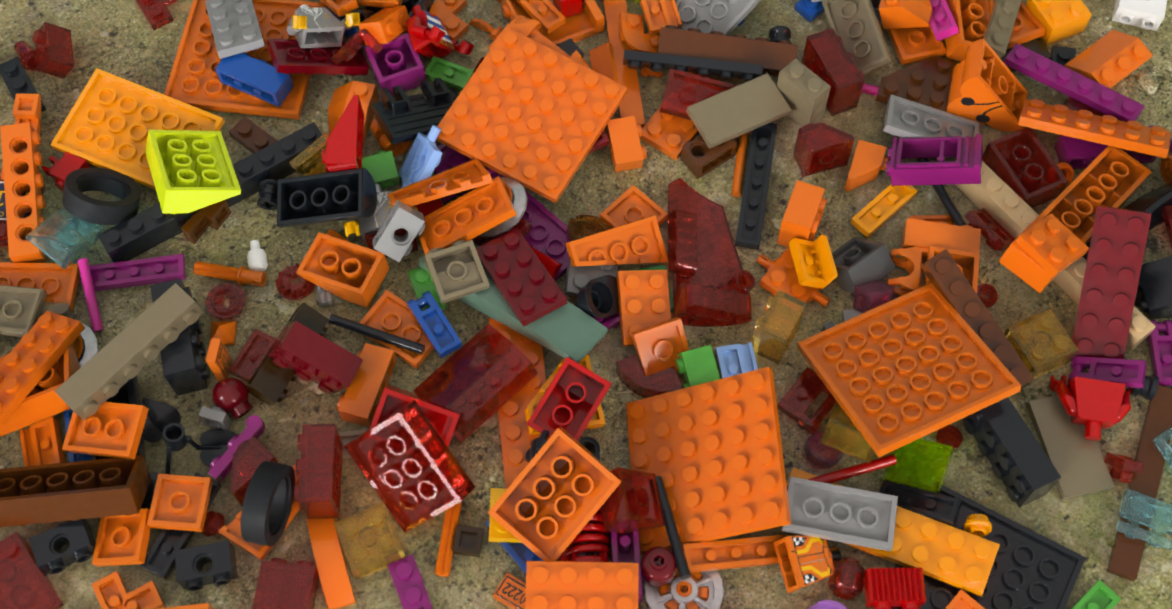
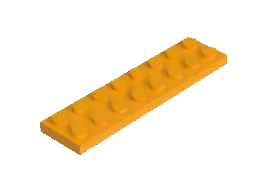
M793 467L789 478L796 477L807 480L817 476ZM897 506L893 549L891 551L844 543L906 568L921 567L923 568L924 575L981 597L1000 546L998 543Z

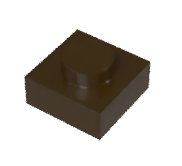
M457 525L452 550L453 554L480 557L484 528Z

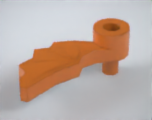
M477 18L468 23L482 31L489 32V37L492 40H495L503 29L501 26L493 29L489 23Z

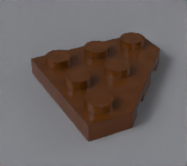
M931 56L882 77L876 101L887 103L892 94L946 112L956 61Z

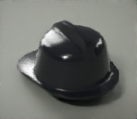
M604 275L590 280L587 285L579 290L578 303L575 306L589 316L599 319L619 313L617 277Z

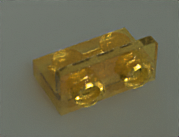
M324 133L289 163L293 169L303 176L326 173V164L322 163V150L326 149L327 139L330 135Z

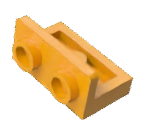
M820 235L814 242L793 238L788 243L800 285L824 289L837 278L838 273L826 235Z

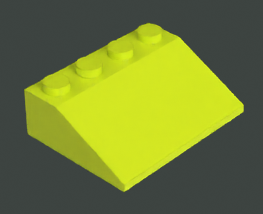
M148 129L145 154L162 213H190L241 194V188L221 131Z

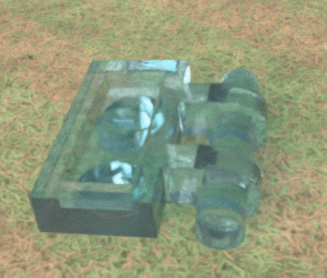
M1127 489L1124 492L1118 516L1128 519V523L1118 520L1115 530L1125 533V537L1131 539L1136 537L1149 542V546L1154 548L1162 547L1170 550L1172 540L1163 537V533L1172 535V505ZM1139 524L1152 528V532L1140 528Z

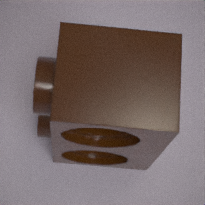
M699 136L694 140H688L683 145L681 161L699 179L733 158L736 153L737 143L734 139H731L709 149L702 136Z

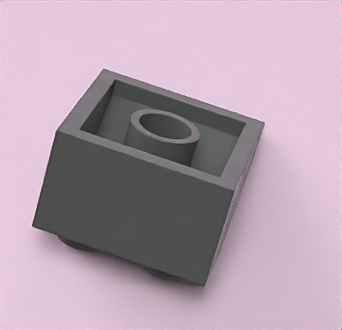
M855 236L832 253L838 273L834 281L844 291L856 295L867 292L869 287L877 281L885 279L888 273L895 269L884 243Z

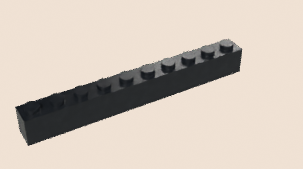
M313 122L233 164L241 188V194L226 199L228 206L231 207L259 192L261 189L259 182L261 180L272 179L278 181V179H284L321 159L322 150L326 149L327 143L316 124ZM160 203L97 236L113 262L129 261L182 233L181 227L201 209L190 213H162Z

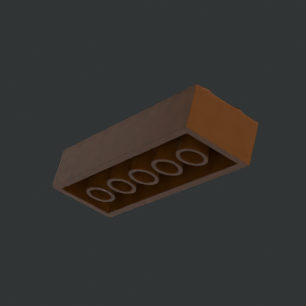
M137 455L135 459L107 458L0 469V527L25 526L38 523L48 524L58 521H77L88 518L138 514L151 483V477L144 456Z

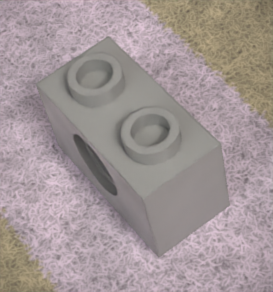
M397 200L372 240L373 249L400 262L403 256L407 257L411 252L414 238L416 236L419 237L425 229L426 224L424 223L423 214ZM400 228L407 230L403 236H397L394 232Z

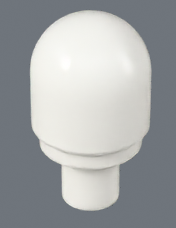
M258 240L250 241L251 250L247 252L248 268L250 270L266 271L268 262L265 250L260 248Z

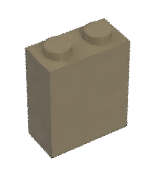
M795 58L779 72L777 88L791 108V112L787 116L808 132L823 119L831 86Z

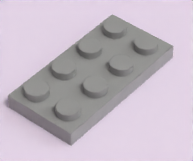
M252 0L205 1L220 59L265 47Z
M891 94L887 102L883 132L902 138L976 137V134H979L980 123Z
M796 477L789 478L787 493L791 524L782 526V531L885 551L893 549L898 496Z

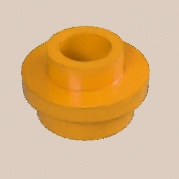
M972 514L966 518L964 531L984 537L992 531V524L987 516Z

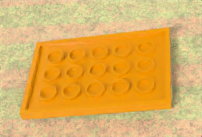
M96 68L50 145L54 150L64 154L66 152L85 159L87 163L100 168L114 170L132 178L137 183L155 189L145 154L148 129L220 131L224 124V119Z

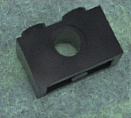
M84 519L66 522L29 538L37 567L47 575L62 572L66 566L75 562L81 563L89 560L91 555L94 554L96 544L90 525ZM69 543L68 549L60 553L62 546Z
M229 540L174 551L177 583L187 591H197L202 589L203 585L213 583L214 585H225L230 583V580L238 578L235 547ZM212 563L208 571L201 572L204 564Z

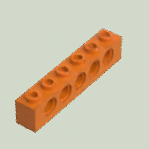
M30 122L0 126L9 258L15 263L46 262V253H49V244L44 237V231H47L48 226L42 210L46 209L44 195H41L44 179L39 171V166L43 165L41 153L38 152V145L41 144L40 133L38 130H34ZM26 148L25 151L19 153L21 149ZM28 169L26 173L20 174L23 170ZM25 191H30L27 195L22 196ZM32 212L30 216L23 218L26 213ZM33 234L30 239L24 240L26 236Z

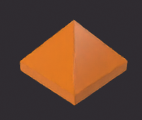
M211 321L210 340L212 338H219L224 345H235L237 321Z

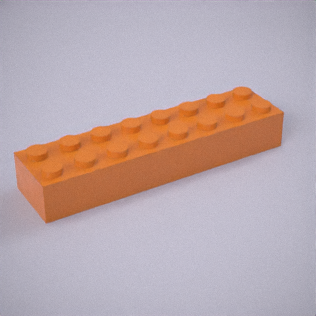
M1108 146L1022 233L1052 213L1086 245L1091 240L1097 205L1121 208L1140 188L1152 171L1122 149ZM1016 238L999 262L1037 292L1041 293L1056 276L1050 275L1015 242Z

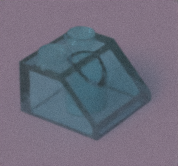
M59 209L27 234L26 239L63 269H66L97 243L99 238L97 235L101 234L104 226L81 220L73 216L66 209Z

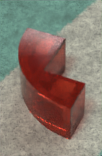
M636 355L616 362V373L622 383L632 392L643 398L683 389L674 366L645 377Z

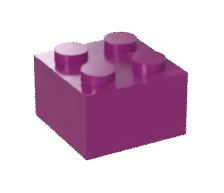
M408 33L400 35L386 44L365 47L368 63L379 89L386 88L393 96L392 90L395 86H401L402 90L407 91L420 86L421 81L426 80L424 66L418 53L413 49Z

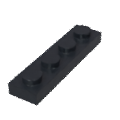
M197 472L195 474L197 477H205ZM214 480L208 508L221 488L220 483ZM162 529L145 558V564H141L140 567L167 580L176 565L174 551L185 549L195 531Z

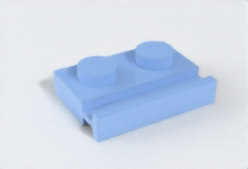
M752 342L744 345L740 343L715 348L721 379L758 370Z

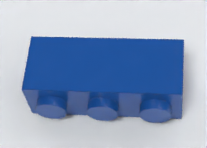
M245 52L222 58L215 68L221 83L278 107L281 106L294 87L290 74L277 73L274 66L269 65L262 59L252 58Z

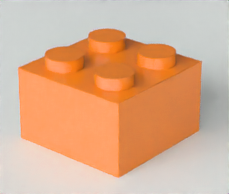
M799 180L796 181L782 219L777 244L790 248L788 243L793 238L814 242L827 199L823 198L824 188Z

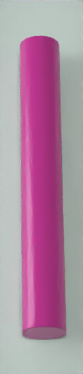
M88 258L79 259L77 261L93 332L103 331Z

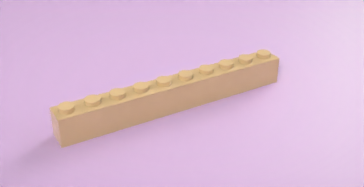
M983 161L981 184H954L1012 241L1039 216ZM1083 257L1065 268L1053 279L1078 305L1087 260ZM1135 306L1125 349L1127 353H1130L1145 341L1156 327Z

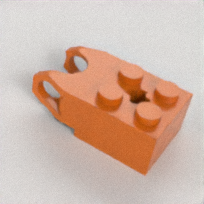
M915 246L893 249L890 252L893 263L904 268L909 275L888 279L886 290L898 296H903L931 283L920 265L947 249L977 293L980 253L929 246V248Z

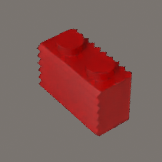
M921 567L867 568L863 574L866 607H874V609H891V607L919 609L926 602L923 568Z

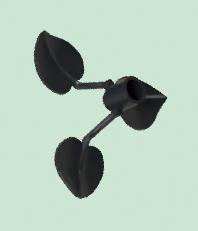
M143 398L140 405L149 408L143 428L144 440L154 443L164 438L167 447L165 474H170L172 452L182 450L187 443L196 450H202L200 453L201 461L209 467L218 455L222 456L227 451L229 441L237 435L224 429H210L202 433L200 437L201 445H198L192 440L191 436H186L183 426L180 425V414L173 406L148 398ZM156 472L149 473L151 483L140 509L150 510L158 476Z

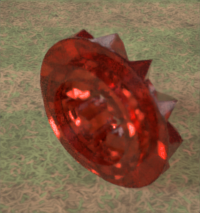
M298 263L294 266L286 265L282 272L279 271L278 278L275 280L279 294L289 300L303 299L315 287L314 283L297 275L296 271L300 266ZM299 277L301 283L291 285L290 279Z
M219 284L208 293L206 308L212 317L215 316L220 320L223 318L232 320V317L236 314H241L242 308L246 306L245 293L236 284ZM224 295H226V297L230 300L229 308H226L224 304H222L224 303L225 299Z

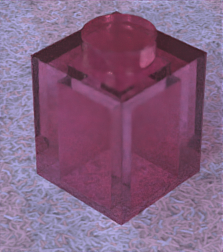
M875 280L854 286L853 309L861 313L894 300V287L882 281Z

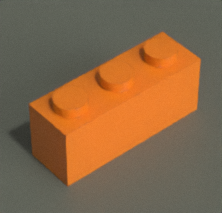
M907 218L902 229L900 249L915 246L924 248L935 246L979 253L981 229L973 228L970 225H951L944 221L931 222L925 221L922 218Z
M365 343L363 350H359L357 356L363 359L350 386L347 387L345 395L340 396L337 410L343 421L370 428L383 390L390 381L397 359L394 350Z

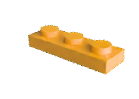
M890 184L851 219L850 224L869 238L917 195L918 190L912 185L892 186Z

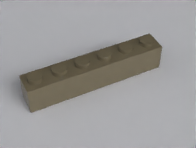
M175 283L54 392L79 417L85 420L95 414L108 398L116 395L129 379L137 376L139 371L149 361L154 360L169 343L174 342L182 331L189 325L194 324L203 311Z

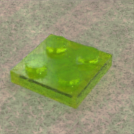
M920 438L896 449L894 455L897 464L889 467L885 480L939 493L954 452L953 446Z

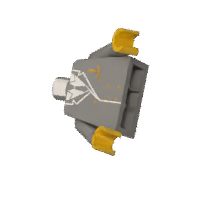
M304 4L295 10V15L290 19L287 26V32L291 36H296L301 49L338 47L342 45L344 31L352 26H358L360 15L359 13H348L346 18L340 20L327 8H310Z
M375 184L377 205L374 214L371 217L350 219L345 222L346 237H349L348 235L352 233L360 236L361 233L363 243L372 242L393 208L387 196L392 191L382 192L381 185ZM400 228L394 234L397 236L406 234L407 230Z

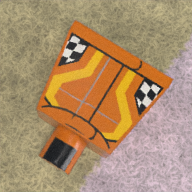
M786 536L774 542L787 593L794 592L834 575L835 569L833 564H839L842 560L840 550L837 547L829 549L826 539L810 536Z

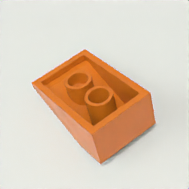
M318 232L296 273L347 302L369 308L390 267L385 254Z

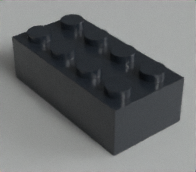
M181 278L150 286L153 303L175 283L197 303L196 298L192 297L190 287H185ZM199 319L182 331L174 342L169 343L160 351L164 376L177 396L208 388L206 379L210 378L207 364L203 363L206 349L203 341L200 342L199 335L203 334Z
M1008 397L962 419L966 431L973 435L977 441L980 453L988 458L992 465L993 473L998 479L1002 480L1006 486L1009 498L1016 502L1019 508L1045 496L1061 478Z

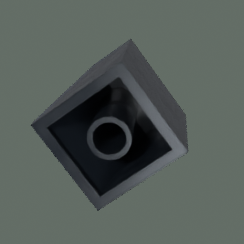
M1172 256L1142 264L1137 290L1142 289L1144 297L1140 298L1143 311H1149L1151 319L1172 317Z

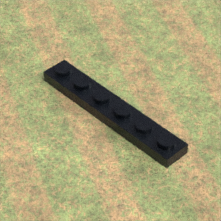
M624 50L623 65H627L630 69L638 70L641 67H648L654 72H663L665 69L673 70V73L680 75L692 72L696 73L699 77L719 75V78L731 80L733 77L748 82L762 76L763 65Z
M768 123L752 131L735 246L756 250H759L777 131V124Z

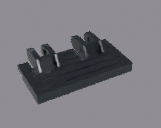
M435 78L433 86L427 80L421 81L420 88L423 94L407 96L401 86L393 87V96L388 89L384 88L380 89L379 93L382 102L372 103L371 107L376 114L377 122L391 145L415 140L418 132L427 136L432 125L438 126L458 97L455 88H447L441 78Z

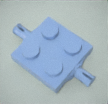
M432 125L427 136L418 132L398 172L402 179L401 188L431 177L434 169L440 164L442 152L436 146L435 141L442 130L441 128Z

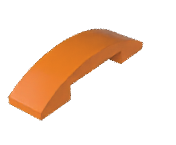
M16 93L12 115L16 118L15 124L30 122L34 130H38L40 133L41 96L39 94ZM26 148L21 149L19 153L25 151ZM3 167L0 177L2 180H4ZM28 169L23 170L20 174L26 173Z
M331 502L306 509L305 514L311 545L328 609H338L356 603Z

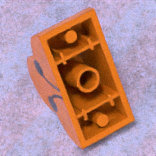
M979 39L968 46L965 61L958 63L953 69L947 112L979 122L980 125L987 123L996 130L1005 132L1023 130L1024 126L1018 125L1025 101L1028 98V91L985 39Z

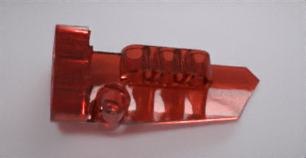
M681 178L669 183L668 270L669 273L673 274V318L679 317L683 325L695 327H723L750 322L752 320L750 291L755 286V278L750 272L742 268L723 206L699 194Z

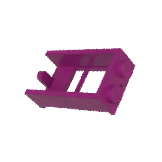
M976 134V137L966 136L965 138L954 136L899 138L897 140V137H894L893 146L888 147V160L891 162H886V175L891 176L892 186L981 184L982 134ZM937 157V162L901 163L902 158ZM945 157H957V160L945 162Z

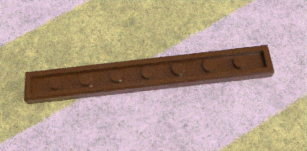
M1158 385L1154 398L1151 401L1149 400L1107 572L1133 582L1137 579L1172 434V389Z

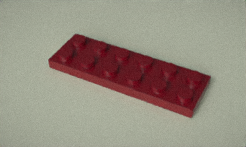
M1097 205L1069 356L1124 359L1152 213Z

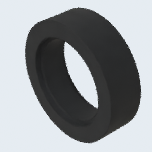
M96 167L82 168L71 172L66 177L62 203L69 213L81 220L100 225H118L137 215L141 189L132 178L114 170ZM102 191L113 194L122 200L102 201L88 197L82 192Z
M263 461L255 470L246 491L241 513V535L244 541L272 547L280 539L291 512L295 493V472L292 466Z

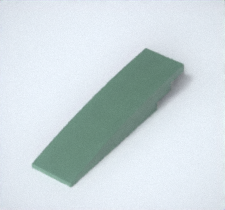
M424 254L418 260L420 268L428 271L424 262ZM486 271L485 274L490 285L489 289L459 298L461 302L565 359L569 357L577 363H580L608 332V328L569 301H567L568 304L523 327Z

